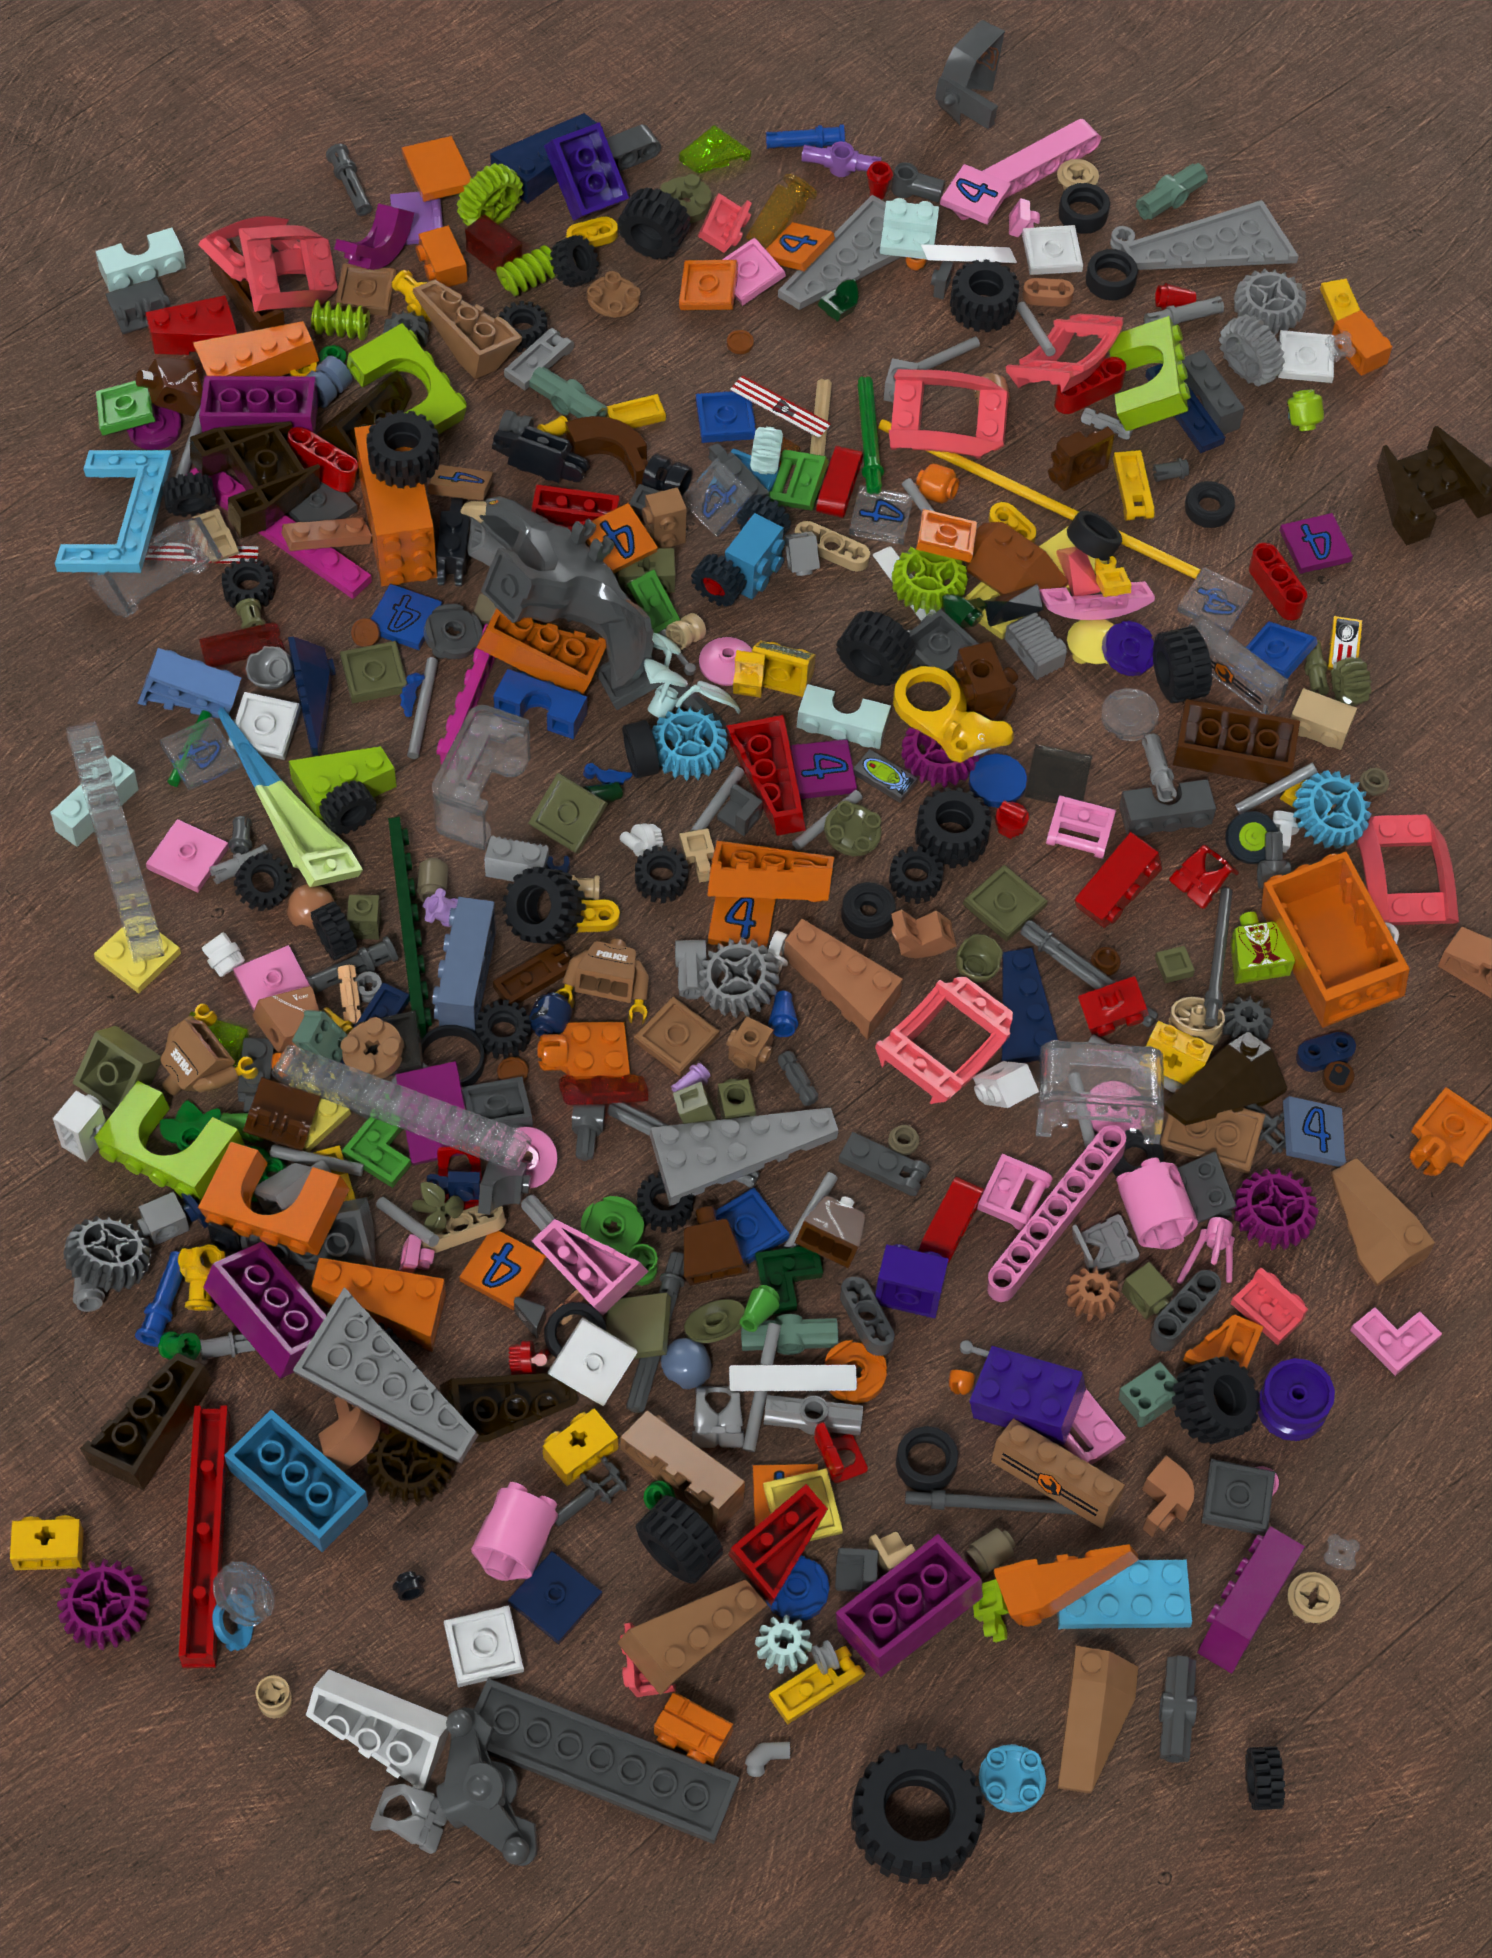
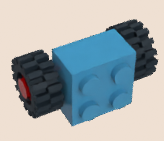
M762 494L752 495L737 514V523L741 525V531L725 551V557L720 556L718 558L717 554H712V556L708 554L691 574L692 584H696L694 588L697 591L701 590L702 593L700 595L703 598L707 596L709 602L713 603V601H716V605L721 606L723 604L724 607H728L735 602L740 594L753 600L759 591L763 592L771 574L773 572L777 573L783 564L782 550L785 545L783 536L791 525V521L788 520L790 518L789 514L784 513L785 509L783 506L780 508L777 506L778 502L776 500L771 502V497L766 496L763 498Z

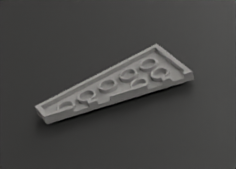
M871 195L834 233L835 240L805 271L797 270L778 290V298L800 310L820 300L821 297L836 289L843 281L849 279L858 280L899 259L900 256L880 254L886 202Z
M1262 200L1121 245V251L1133 257L1138 270L1297 263L1299 257Z
M831 1107L652 1127L650 1130L651 1142L670 1206L679 1203L681 1197L691 1193L696 1196L705 1192L706 1187L716 1183L726 1184L763 1169L765 1163L775 1159L780 1162L787 1159L790 1153L800 1149L810 1150L837 1139L838 1127Z
M344 1287L294 1367L293 1371L295 1374L451 1459L462 1463L478 1436L476 1431Z

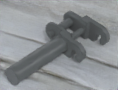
M1256 1103L1244 1106L1245 1109L1266 1114L1263 1122V1127L1266 1130L1261 1131L1259 1141L1266 1140L1274 1148L1272 1154L1282 1153L1283 1148L1286 1149L1285 1136L1277 1129V1125L1284 1120V1112L1280 1114V1117L1276 1116L1272 1119ZM1275 1132L1283 1141L1278 1144L1270 1135Z
M605 1456L601 1458V1462L609 1471V1476L599 1484L597 1482L593 1483L590 1479L587 1480L584 1473L579 1476L587 1488L557 1512L558 1520L554 1524L558 1528L596 1496L600 1495V1500L602 1502L606 1501L610 1505L612 1503L610 1498L619 1490L627 1491L625 1486L627 1482L620 1479L619 1470L611 1462L608 1463V1459ZM612 1479L616 1485L605 1492L602 1487Z

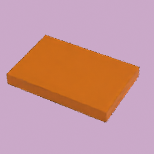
M452 136L401 147L402 155L423 202L460 194L464 191L463 186L470 182L471 176Z

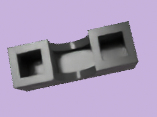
M1204 350L1186 356L1185 360H1182L1188 374V379L1185 382L1195 396H1200L1204 408L1224 435L1238 430L1243 417L1244 406Z
M1208 779L1179 783L1175 798L1176 803L1172 805L1158 802L1154 798L1151 787L1123 791L1119 809L1126 834L1128 835L1132 832L1138 836H1146L1153 832H1174L1181 828H1202L1212 824L1216 806Z

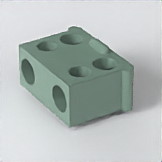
M305 1010L304 1018L292 1042L319 1068L336 1070L342 1059L341 1042L347 1037V1034L324 1011Z
M1159 1362L1121 1387L1118 1400L1136 1419L1137 1426L1144 1427L1175 1406V1404H1172V1397L1175 1396L1173 1386L1178 1381Z

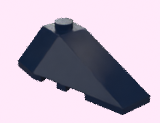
M294 636L288 637L291 660L294 665L293 674L312 757L321 756L332 691L331 676L336 675L333 658L327 659L324 647Z

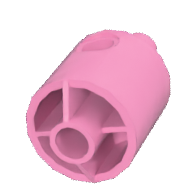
M1150 1158L1141 1163V1168L1133 1172L1123 1173L1116 1178L1118 1190L1138 1243L1141 1246L1165 1250L1175 1248L1182 1244L1184 1237L1193 1232L1197 1227L1198 1220L1177 1166L1173 1163H1160L1159 1158Z
M510 1482L507 1488L498 1490L494 1506L486 1516L471 1548L472 1554L480 1562L484 1571L491 1577L501 1581L529 1579L532 1577L546 1546L551 1527L558 1520V1513L555 1511L557 1503L553 1499L546 1496L538 1498L527 1493V1488L515 1482Z

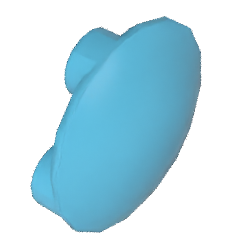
M1015 1744L1003 1745L990 1750L981 1763L978 1777L982 1793L987 1801L999 1810L1010 1813L1025 1811L1036 1805L1044 1794L1046 1785L1045 1769L1041 1763L1040 1756L1035 1751Z

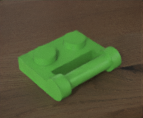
M783 450L780 456L781 465L772 491L769 492L770 501L774 502L776 500L778 507L782 505L812 511L829 461L826 456ZM796 464L787 493L784 494L783 490L792 465Z

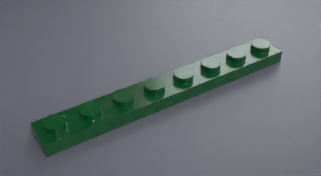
M400 817L388 818L414 1037L415 1039H422L427 1034L426 1026H432L430 1008L423 1007V1000L428 999L427 982H420V974L425 973L423 955L417 956L416 948L422 947L420 929L414 930L413 922H417L419 919L417 903L411 904L410 896L416 895L414 878L408 879L407 871H412L411 854L404 853V846L409 845L407 828H401Z

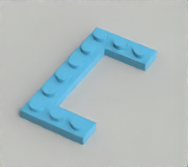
M89 450L84 465L86 477L136 478L117 544H60L55 561L57 572L141 573L163 496L162 486L167 481L173 460L171 450Z

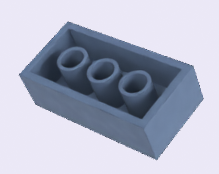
M458 897L456 908H451L449 926H451L450 934L446 933L443 951L446 952L445 960H440L438 978H441L440 987L435 986L432 1003L435 1004L434 1019L439 1020V1027L458 1025L476 1034L475 1023L481 1011L496 936L494 901Z

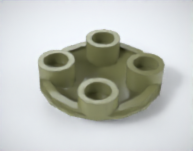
M842 801L836 808L830 811L825 819L824 831L826 839L834 849L844 855L853 857L866 855L873 851L880 842L881 818L877 813L871 812L864 806L853 804L849 801Z

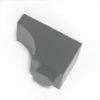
M494 1158L489 1159L480 1184L478 1213L491 1215L492 1211L500 1206L521 1203L523 1194H529L531 1175L526 1174L527 1163Z

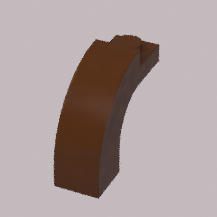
M599 416L582 417L565 422L566 440H569L573 446L572 453L582 458L594 454L613 456L625 465L635 488L637 489L639 484L642 485L643 474L648 464L647 444L636 430L621 421Z

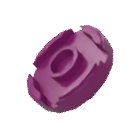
M154 404L156 421L126 429L130 441L137 447L146 450H160L169 447L178 440L182 433V422L178 412Z

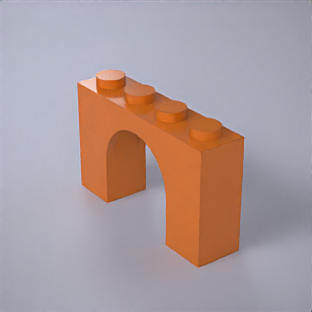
M230 1142L198 1206V1209L206 1217L205 1221L207 1223L211 1221L221 1226L232 1228L233 1231L244 1237H250V1235L260 1237L263 1242L272 1246H277L278 1243L286 1245L291 1251L300 1255H305L308 1252L318 1256L350 1190L340 1175L312 1167L298 1198L290 1207L273 1215L257 1214L252 1211L251 1200L268 1163L258 1150Z

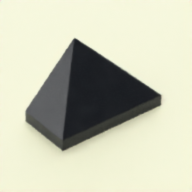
M1038 584L984 600L987 604L985 610L990 627L1044 610Z

